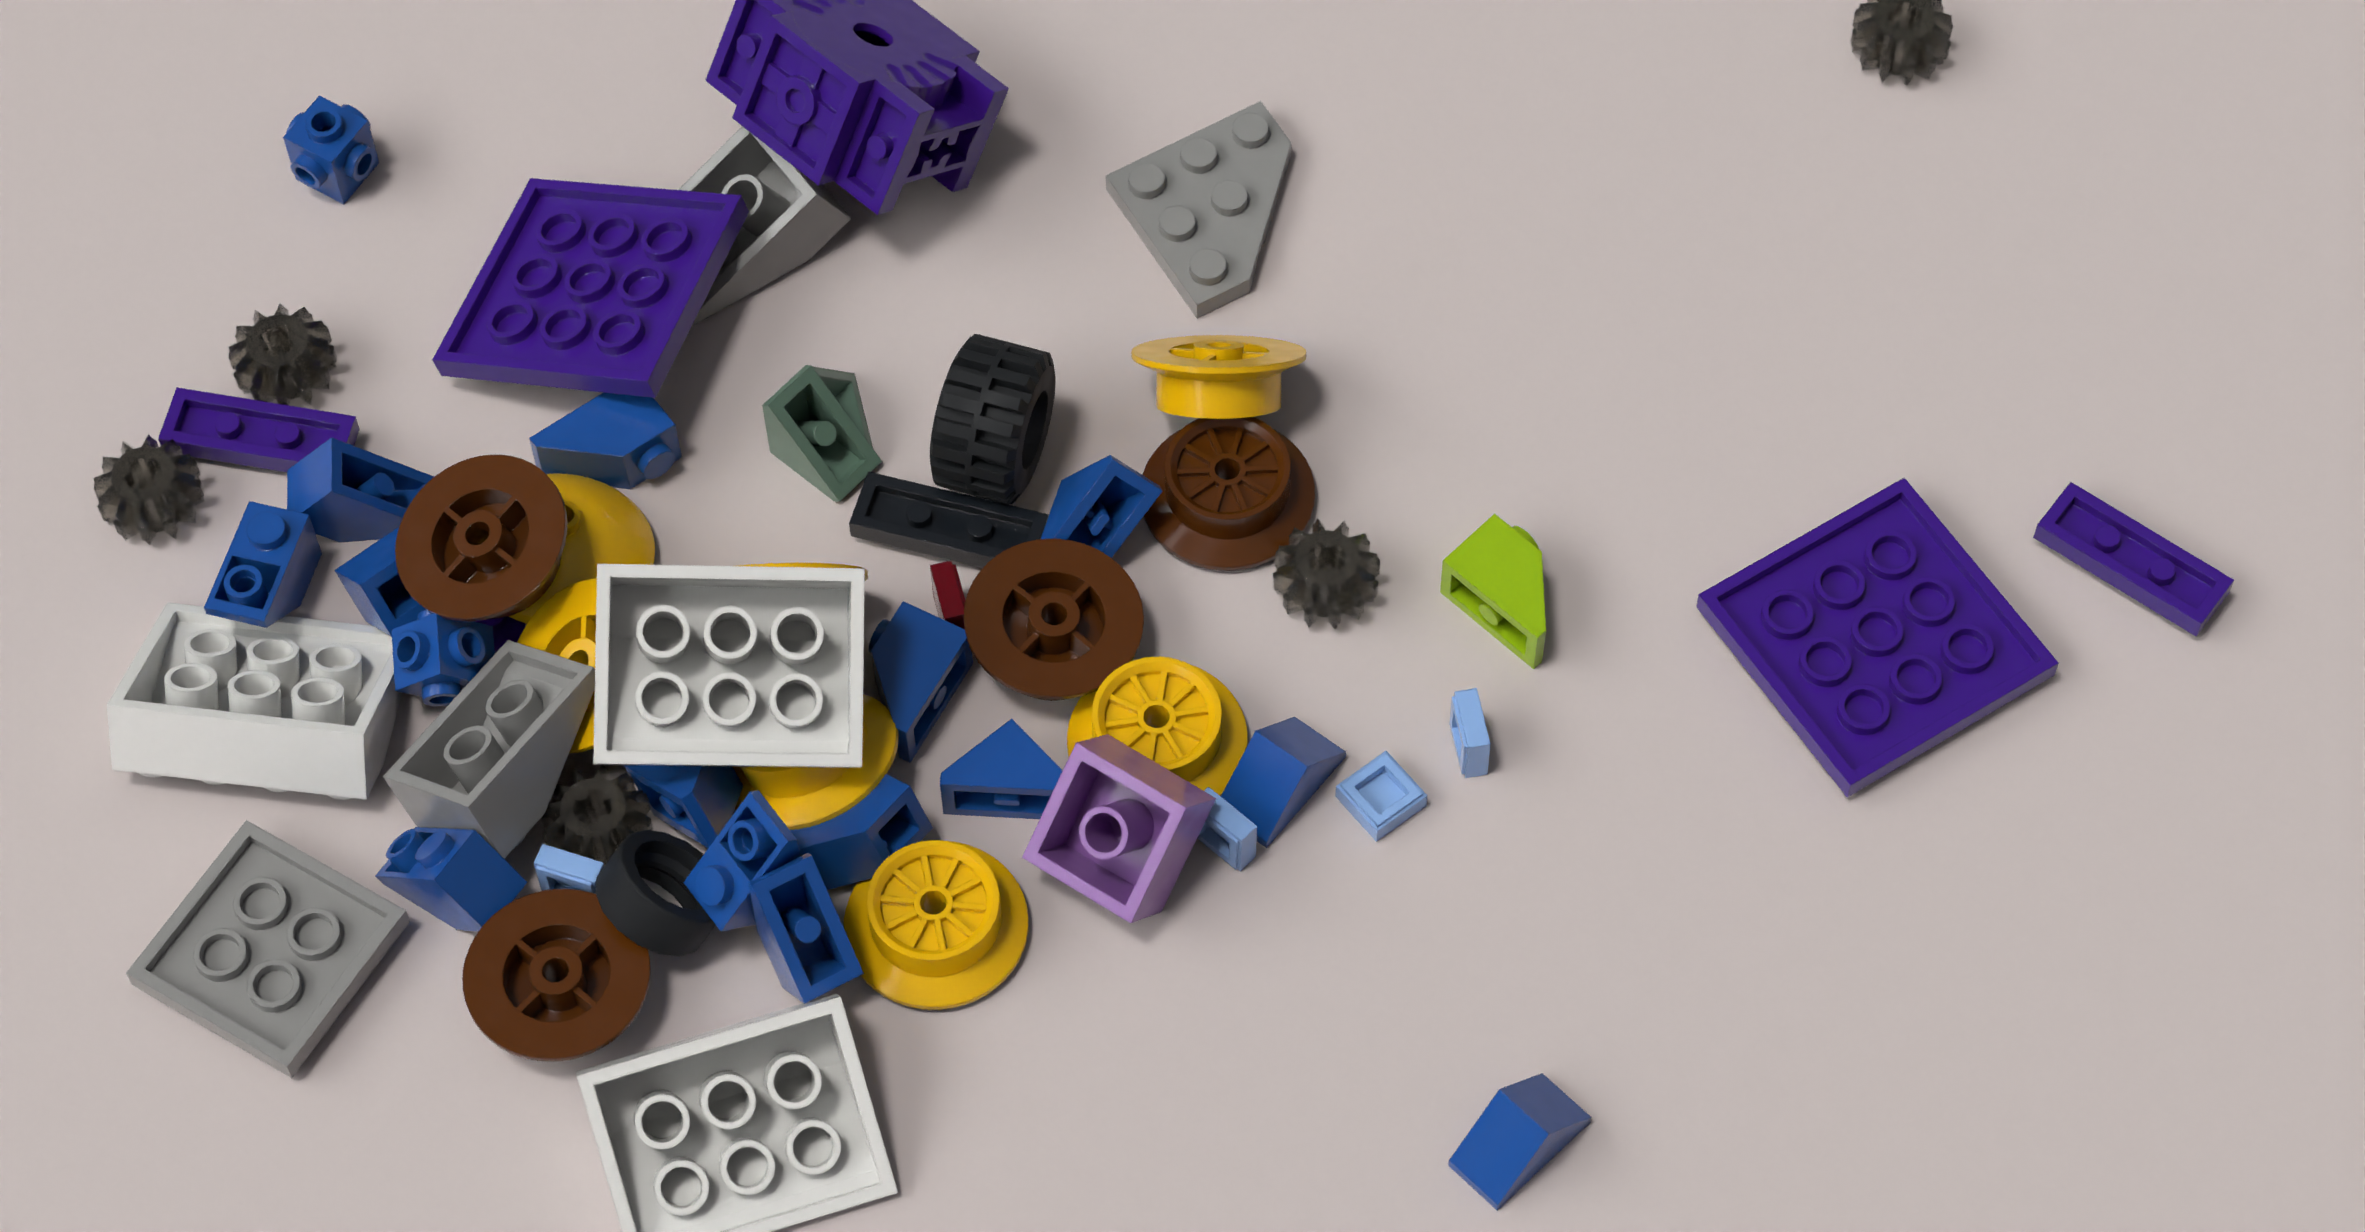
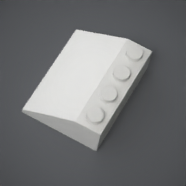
M597 564L593 765L862 768L865 568Z
M167 602L107 704L112 770L134 772L145 777L168 776L201 780L211 785L228 783L262 787L272 792L296 791L328 795L339 800L352 798L367 800L384 765L402 692L395 691L392 637L370 625L284 616L274 624L264 628L208 615L203 606Z
M837 994L576 1071L622 1232H772L898 1193L841 996Z

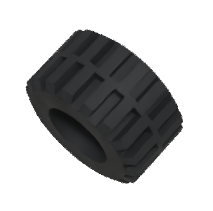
M974 334L972 337H969L958 351L950 366L936 408L930 441V466L935 485L1007 505L1016 502L1033 477L1050 425L1055 397L1056 376L1053 359L1049 352L980 334Z

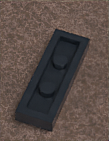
M868 471L851 516L849 527L852 537L983 568L1001 552L1024 542L1041 539L1049 514Z

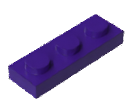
M176 387L158 440L162 451L165 453L287 472L289 468L331 437L354 446L360 429L356 416Z
M2072 482L2068 484L2037 524L2033 537L2196 637L2230 593L2234 579Z

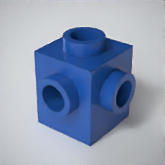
M319 95L305 112L299 113L293 118L283 137L291 162L290 168L296 180L344 205L380 163L368 119L353 106L347 104L339 106Z
M424 610L418 613L417 620L391 630L395 691L420 696L423 699V703L430 706H448L495 655L493 626L475 621L449 620Z

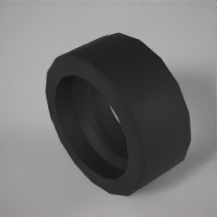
M643 830L629 834L616 849L596 879V896L603 913L618 931L637 945L655 953L683 956L696 952L716 925L683 882L704 854L688 842L666 832ZM642 878L661 886L673 895L682 907L664 900L652 891Z

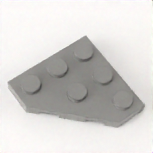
M1259 101L1106 175L1107 192L1197 319L1250 293L1256 273V263L1262 244H1265L1276 208L1278 191L1291 159V141L1263 103Z

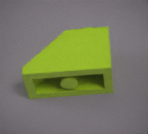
M1494 513L1443 560L1440 593L1527 665L1535 669L1543 659L1546 635L1542 551L1539 550L1537 543L1527 531L1519 526L1511 527Z

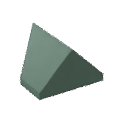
M805 365L762 405L770 453L833 501L840 502L867 476L868 471H873L882 462L873 449L855 373Z

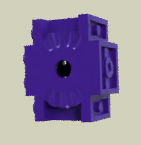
M736 0L705 80L737 105L732 119L818 186L834 181L877 215L893 211L903 185L932 176L952 193L966 189L1009 90L1007 86L975 63L980 53L978 49L913 0Z

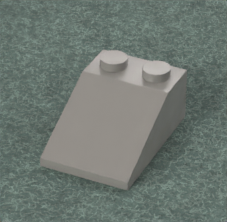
M743 126L678 189L741 195L749 210L693 326L809 261L851 219L823 184L818 186Z
M507 640L383 776L415 825L426 828L476 830L505 859L523 841L526 834L547 810L594 692L595 668Z

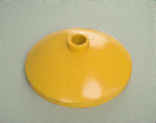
M547 474L558 488L567 512V537L560 566L554 581L544 595L525 610L509 617L527 624L536 611L557 592L574 583L597 578V564L654 565L655 542L651 527L645 515L631 499L612 486L592 478L573 474Z

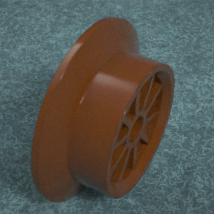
M1255 417L1230 419L1198 418L1161 443L1148 460L1143 472V476L1159 485L1162 489V493L1143 516L1149 530L1156 540L1170 553L1183 561L1202 568L1221 571L1243 570L1257 567L1279 557L1290 549L1302 536L1314 510L1315 484L1306 458L1287 437Z
M477 456L446 468L432 478L417 493L401 520L396 538L395 556L397 570L404 587L423 608L449 620L481 621L503 618L525 610L544 595L558 573L566 542L568 525L563 498L547 474L534 464L514 456Z
M1065 539L1032 540L1015 545L995 556L980 570L973 580L964 607V629L967 642L982 668L1005 687L1032 698L1048 701L1076 698L1097 691L1108 675L1120 666L1133 660L1141 642L1144 626L1141 598L1127 572L1102 551L1080 542Z
M575 889L543 890L523 896L507 904L490 917L478 931L468 949L463 966L462 985L464 998L469 1013L477 1027L499 1048L518 1057L534 1061L559 1062L589 1055L607 1046L632 1024L639 1014L649 990L651 978L650 956L648 949L637 945L616 929L603 913L596 894Z

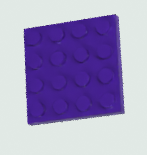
M530 178L432 361L440 375L446 377L656 398L749 213L742 196Z
M1905 478L1900 479L1698 594L1696 608L1847 798L2055 676L2059 664Z

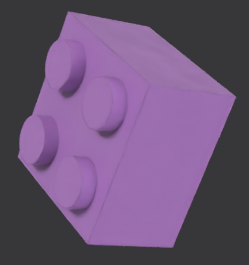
M1108 734L1076 742L1022 858L1127 922L1133 923L1162 912L1217 798Z

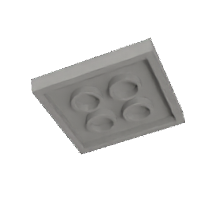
M246 820L126 974L133 986L292 1078L410 923L406 910Z

